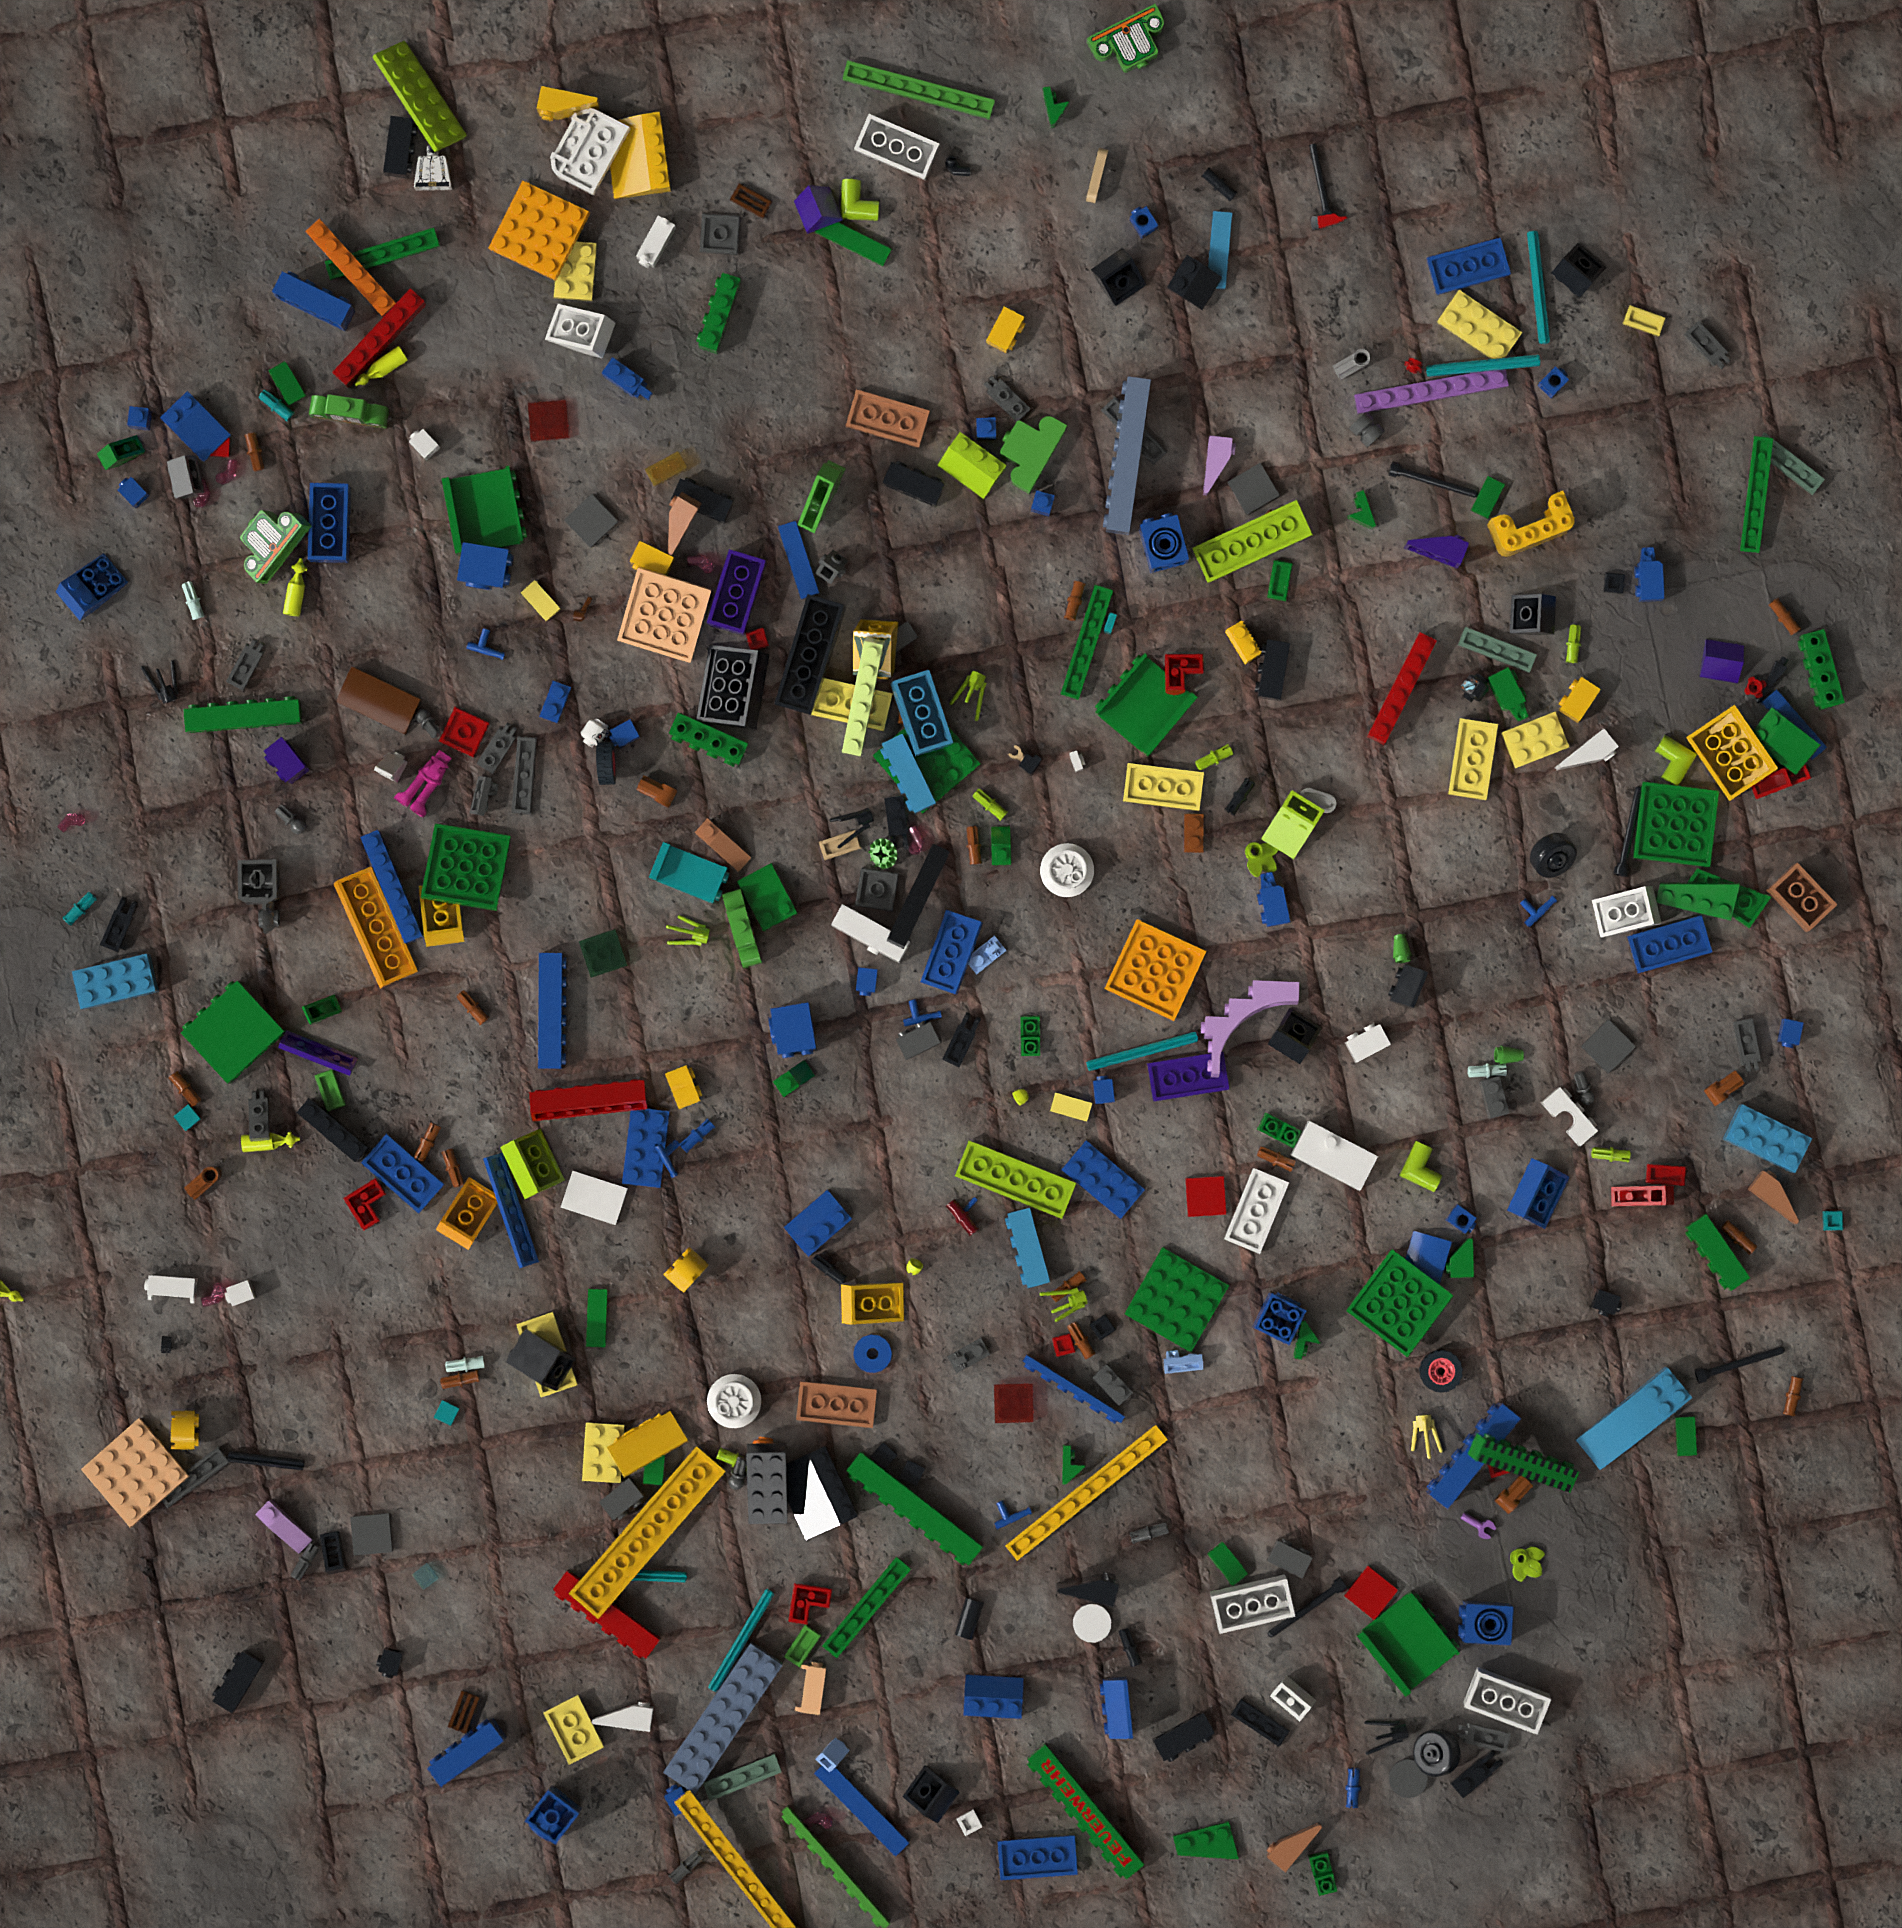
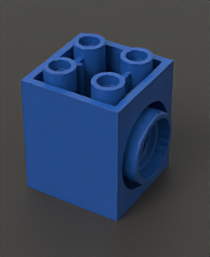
M1168 513L1155 521L1154 518L1143 520V523L1139 526V532L1150 573L1188 564L1189 557L1178 515L1173 516L1172 513ZM1165 542L1169 545V548L1164 550L1159 544Z
M463 542L457 581L466 582L465 586L492 590V587L505 589L506 585L510 584L511 574L508 573V568L513 565L514 555L508 549Z
M802 1003L770 1009L771 1017L768 1020L772 1043L776 1044L778 1055H782L784 1059L795 1057L794 1053L801 1052L802 1055L814 1054L813 1050H816L817 1046L810 1004Z
M1278 1292L1276 1295L1268 1293L1252 1327L1290 1345L1306 1310L1300 1308L1301 1304L1287 1296Z
M1463 1601V1605H1459V1617L1462 1618V1625H1458V1636H1460L1464 1643L1511 1645L1513 1606L1511 1604ZM1492 1619L1493 1624L1490 1627H1485L1486 1620Z
M551 1785L525 1819V1822L541 1838L551 1841L556 1845L579 1815L582 1807Z

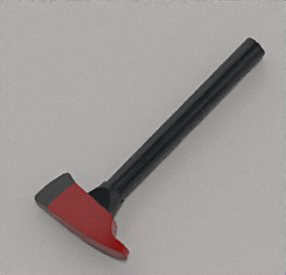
M1311 144L1309 148L1322 205V216L1311 217L1312 230H1318L1341 223L1347 219V216L1339 217L1335 213L1333 214L1330 209L1317 144Z

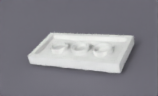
M1253 1168L1224 1239L1260 1254L1289 1182Z

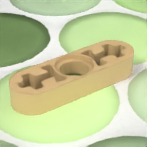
M1098 149L1086 198L1087 202H1096L1108 154L1107 149Z

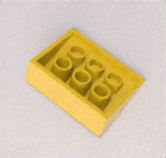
M660 112L640 114L617 120L631 129L610 166L614 199L671 192Z
M1735 705L1686 737L1729 801L1778 769Z

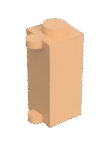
M811 1662V1665L801 1664V1668L806 1669L802 1705L801 1707H795V1711L820 1715L826 1667L820 1662Z

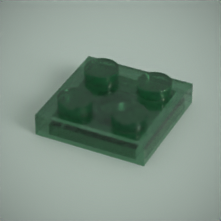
M616 929L579 941L591 978L628 966Z

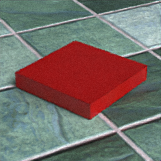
M454 707L439 742L474 758L490 723Z
M1224 1176L1185 1179L1188 1217L1226 1215Z
M1367 1565L1344 1594V1597L1375 1620L1398 1589Z

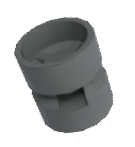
M1365 412L1349 429L1355 436H1361L1360 441L1368 448L1385 430L1379 423L1374 424V418L1368 412Z

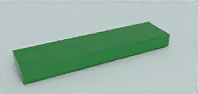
M838 222L815 231L816 234L882 267L892 251L891 248Z

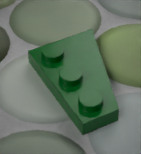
M1229 1821L1173 1835L1178 1856L1239 1860Z

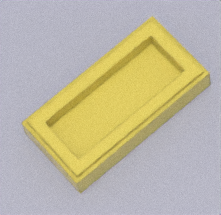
M1629 305L1623 324L1659 337L1666 317Z
M535 580L521 592L546 622L560 610L559 606Z
M1055 1093L1050 1111L1087 1122L1092 1103Z

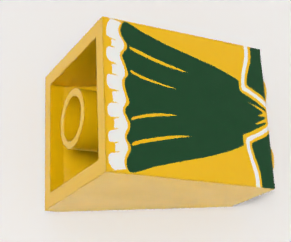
M864 619L859 621L853 631V675L858 674L864 640L866 637L885 641L877 678H891L895 668L898 622Z

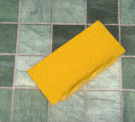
M671 1411L664 1415L659 1413L657 1416L641 1423L638 1427L632 1428L622 1436L617 1437L613 1444L607 1447V1450L625 1478L688 1442V1439Z

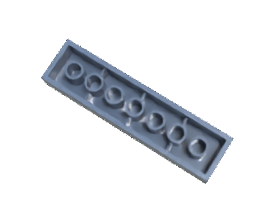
M1128 376L1127 381H1123L1121 394H1125L1124 400H1120L1119 413H1122V419L1117 421L1116 432H1119V438H1115L1113 451H1117V455L1112 458L1111 470H1114V476L1109 478L1108 489H1111V496L1107 495L1105 508H1109L1108 515H1104L1103 527H1106V532L1129 535L1151 379Z
M751 1641L663 1773L696 1794L783 1663Z

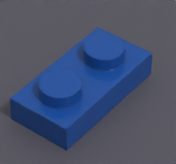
M552 681L539 717L558 724L571 687Z

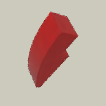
M1806 763L1797 775L1789 769L1783 768L1769 774L1751 786L1755 798L1759 799L1812 778V775Z

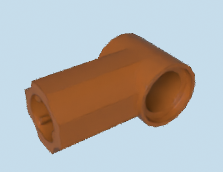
M645 775L641 778L636 789L668 808L678 792L676 789L664 783L660 784Z
M1734 1070L1719 1082H1714L1703 1091L1712 1104L1717 1106L1727 1099L1729 1094L1745 1083L1736 1070Z
M217 1166L206 1167L186 1185L184 1189L189 1196L196 1200L214 1183L218 1182L222 1176L220 1168ZM209 1170H213L216 1173L214 1180L208 1178L207 1172Z
M1518 1476L1494 1501L1507 1514H1510L1533 1485L1525 1477Z

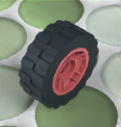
M613 742L597 743L596 767L599 785L616 783V756Z
M1446 1350L1432 1351L1420 1363L1419 1371L1423 1384L1430 1390L1438 1393L1449 1392L1456 1388L1463 1376V1367L1456 1355ZM1439 1368L1445 1369L1443 1375L1438 1374Z

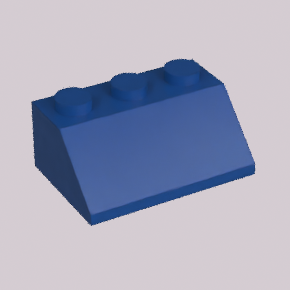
M1531 1158L1507 1211L1545 1229L1569 1180V1176Z
M826 1190L790 1221L784 1229L809 1257L851 1221L852 1217L833 1195Z
M966 1674L963 1716L1022 1719L1023 1678Z
M1126 1676L1103 1679V1684L1099 1685L1101 1696H1105V1703H1102V1713L1107 1715V1722L1104 1723V1732L1109 1734V1739H1133Z

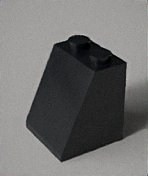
M525 1329L520 1334L514 1349L509 1352L506 1363L540 1385L557 1391L577 1358L538 1334Z

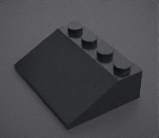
M709 645L696 720L757 730L770 654L758 650Z
M826 1445L786 1464L787 1501L805 1540L858 1517V1513Z
M1103 1572V1575L1096 1574L1056 1583V1591L1059 1594L1114 1607L1120 1584L1115 1574Z

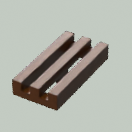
M740 183L730 198L731 202L764 219L766 212H768L772 204L771 200ZM739 190H743L744 192L766 203V205L763 206L759 204L758 202L741 194ZM736 196L740 197L741 199L749 202L750 204L758 207L763 211H757L756 209L736 199Z
M462 1690L448 1728L466 1734L480 1697ZM467 1696L457 1725H454L453 1723L455 1721L463 1697ZM472 1698L474 1699V1702L471 1707L468 1718L466 1720L464 1728H462L460 1726L463 1721L466 1710L468 1708L469 1702Z

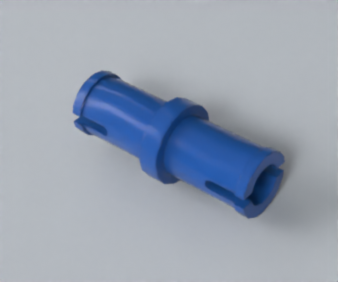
M706 1119L698 1128L690 1131L691 1134L679 1143L680 1147L688 1153L698 1142L701 1143L703 1141L702 1138L715 1126Z
M1348 1768V1785L1345 1786L1347 1790L1346 1807L1351 1808V1806L1352 1808H1358V1795L1361 1790L1359 1785L1360 1768Z

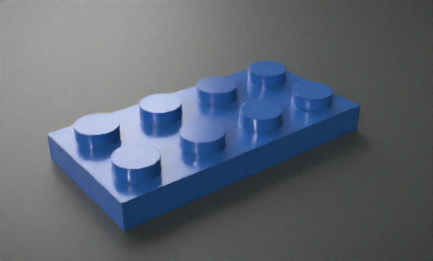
M1501 237L1426 258L1436 296L1511 275Z
M946 910L920 982L957 995L983 922Z
M1702 915L1627 936L1637 973L1712 953Z
M644 1109L630 1112L623 1184L661 1188L664 1163L654 1145L661 1142L664 1149L666 1147L670 1111Z
M388 1134L380 1140L361 1162L418 1214L445 1185Z
M1088 1141L1081 1145L1061 1169L1120 1219L1145 1191L1143 1187Z
M1075 1835L997 1840L1000 1880L1078 1875Z

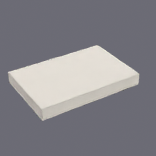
M572 1171L561 1208L616 1225L628 1188Z

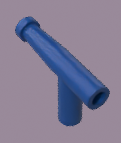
M483 628L478 644L468 642L466 649L504 660V652L501 653L485 647L490 630Z
M1551 896L1546 903L1536 910L1525 898L1520 904L1531 916L1524 923L1530 928L1557 900Z
M916 999L909 1001L912 1017L903 1019L906 1027L923 1021L940 1019L942 1015L941 1011L920 1015Z
M676 1140L665 1149L661 1142L654 1145L661 1160L670 1172L671 1178L678 1175L669 1158V1155L680 1146Z
M1004 1501L997 1502V1507L1003 1519L994 1522L997 1529H1000L1029 1514L1031 1515V1509L1028 1507L1023 1511L1009 1515Z

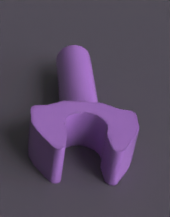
M1465 1512L1460 1518L1477 1528L1478 1536L1483 1539H1491L1484 1532L1485 1527L1496 1530L1493 1522L1488 1519L1485 1522H1480Z

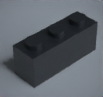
M390 116L383 168L385 176L408 179V174L412 173L413 162H410L411 155L415 153L413 136H417L418 126L413 118Z
M896 461V463L891 462L883 480V486L936 508L945 487L941 483L942 479L935 476L931 478L924 476L925 472L916 468L910 470L906 468V464L900 461Z
M686 477L685 480L680 478L671 500L675 495L678 497L683 492L702 503L697 513L725 524L734 504L730 500L731 496L722 492L718 495L713 492L714 489L706 485L700 487L695 485L696 481Z
M1267 639L1266 644L1262 643L1261 655H1264L1263 663L1259 662L1257 673L1261 674L1260 682L1256 681L1254 690L1255 693H1258L1257 698L1274 701L1281 700L1290 643Z
M246 1650L236 1654L232 1661L235 1663L231 1670L227 1669L222 1677L225 1680L221 1687L218 1685L212 1694L215 1697L212 1702L230 1713L235 1712L265 1662Z
M1202 1711L1152 1740L1163 1761L1168 1760L1171 1762L1179 1757L1178 1754L1185 1750L1187 1753L1195 1749V1744L1200 1741L1206 1743L1211 1740L1215 1732Z

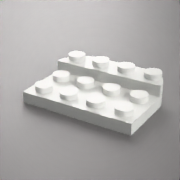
M589 108L573 114L567 131L556 151L551 153L550 159L552 169L558 178L595 195L631 128L598 110Z

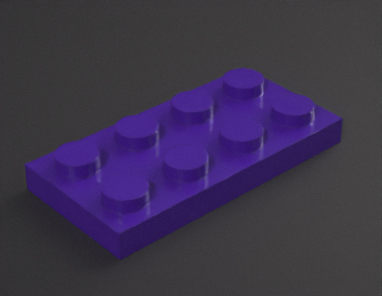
M1224 1052L1220 1054L1219 1077H1211V1072L1207 1071L1208 1060H1211V1054L1147 1063L1153 1102L1229 1090Z

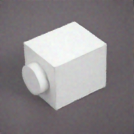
M424 429L421 431L416 430L410 436L411 440L409 443L426 461L440 449L439 445Z
M250 1280L226 1288L225 1297L228 1304L231 1303L232 1306L256 1298Z

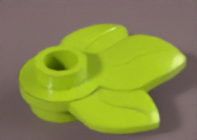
M1257 842L1249 843L1245 848V855L1248 858L1247 867L1250 873L1255 877H1259L1262 871L1268 873L1275 872L1277 866L1272 856L1278 852V849L1268 843L1261 845ZM1252 849L1256 851V855L1251 853Z
M1529 1547L1526 1550L1517 1548L1512 1551L1510 1561L1513 1565L1512 1573L1514 1578L1523 1582L1527 1575L1533 1578L1540 1577L1542 1575V1567L1538 1561L1544 1557L1545 1553L1537 1547ZM1522 1555L1523 1559L1518 1561V1557Z

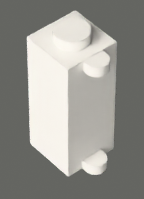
M657 216L636 255L639 264L646 268H649V266L654 268L676 229L675 224Z
M149 1275L148 1279H145V1290H147L148 1300H152L153 1295L190 1298V1303L194 1304L198 1278Z

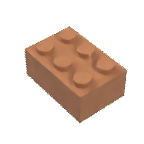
M1798 863L1793 864L1766 890L1805 932L1810 931L1837 906L1835 901Z

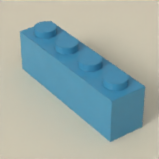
M903 734L882 743L883 748L880 751L884 759H889L891 766L888 768L892 776H897L900 782L897 786L901 795L905 793L908 799L905 803L909 811H914L917 814L936 805Z
M1030 1208L1008 1213V1218H1005L1007 1229H1012L1013 1236L1010 1237L1012 1247H1016L1018 1255H1015L1017 1266H1022L1023 1274H1020L1022 1284H1027V1288L1049 1283V1276Z

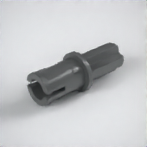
M1166 1523L1151 1527L1147 1525L1144 1529L1130 1532V1537L1133 1544L1147 1539L1151 1541L1152 1538L1168 1534L1169 1529Z
M309 1543L302 1557L298 1558L300 1560L291 1573L293 1578L299 1581L302 1579L308 1567L312 1566L311 1562L320 1548Z
M695 1851L684 1862H680L681 1864L668 1875L669 1878H672L671 1880L678 1884L688 1873H692L691 1870L703 1860V1855L699 1851Z

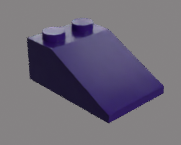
M1455 535V537L1444 536L1413 539L1407 541L1404 549L1458 569L1469 542H1466V538Z

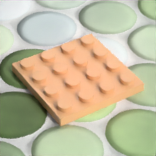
M638 567L617 641L691 663L712 589Z
M138 1418L81 1469L130 1528L190 1477L141 1418Z

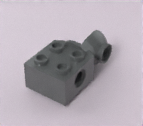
M277 859L238 860V899L248 905H262V909H259L258 923L259 928H263L264 934L271 932L280 925L279 910H275V903L280 900L279 861Z

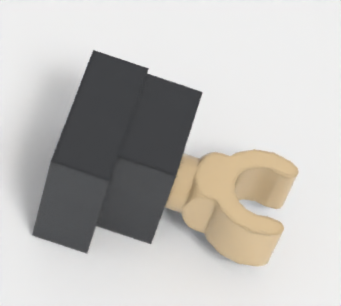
M1014 745V748L1018 750V754L1013 756L1009 753V757L1021 761L1019 768L1032 776L1041 764L1042 759L1037 755L1033 758L1028 754L1024 755L1019 746Z

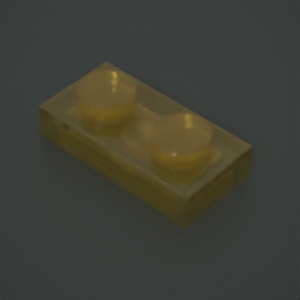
M677 451L647 467L645 471L655 487L688 468Z

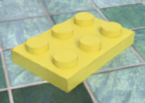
M575 243L560 275L555 281L554 298L592 301L597 243Z
M1556 712L1501 733L1515 769L1569 748Z
M586 1422L582 1481L621 1483L622 1473L608 1452L607 1447L613 1444L617 1437L624 1434L625 1425Z
M579 1695L543 1712L569 1765L604 1748Z

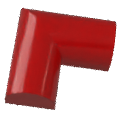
M1165 654V691L1170 695L1183 694L1185 692V674L1204 673L1203 654Z
M374 1178L343 1198L363 1231L380 1221L370 1205L386 1195L385 1189L377 1178Z
M794 1583L788 1622L808 1624L810 1605L830 1608L832 1589Z

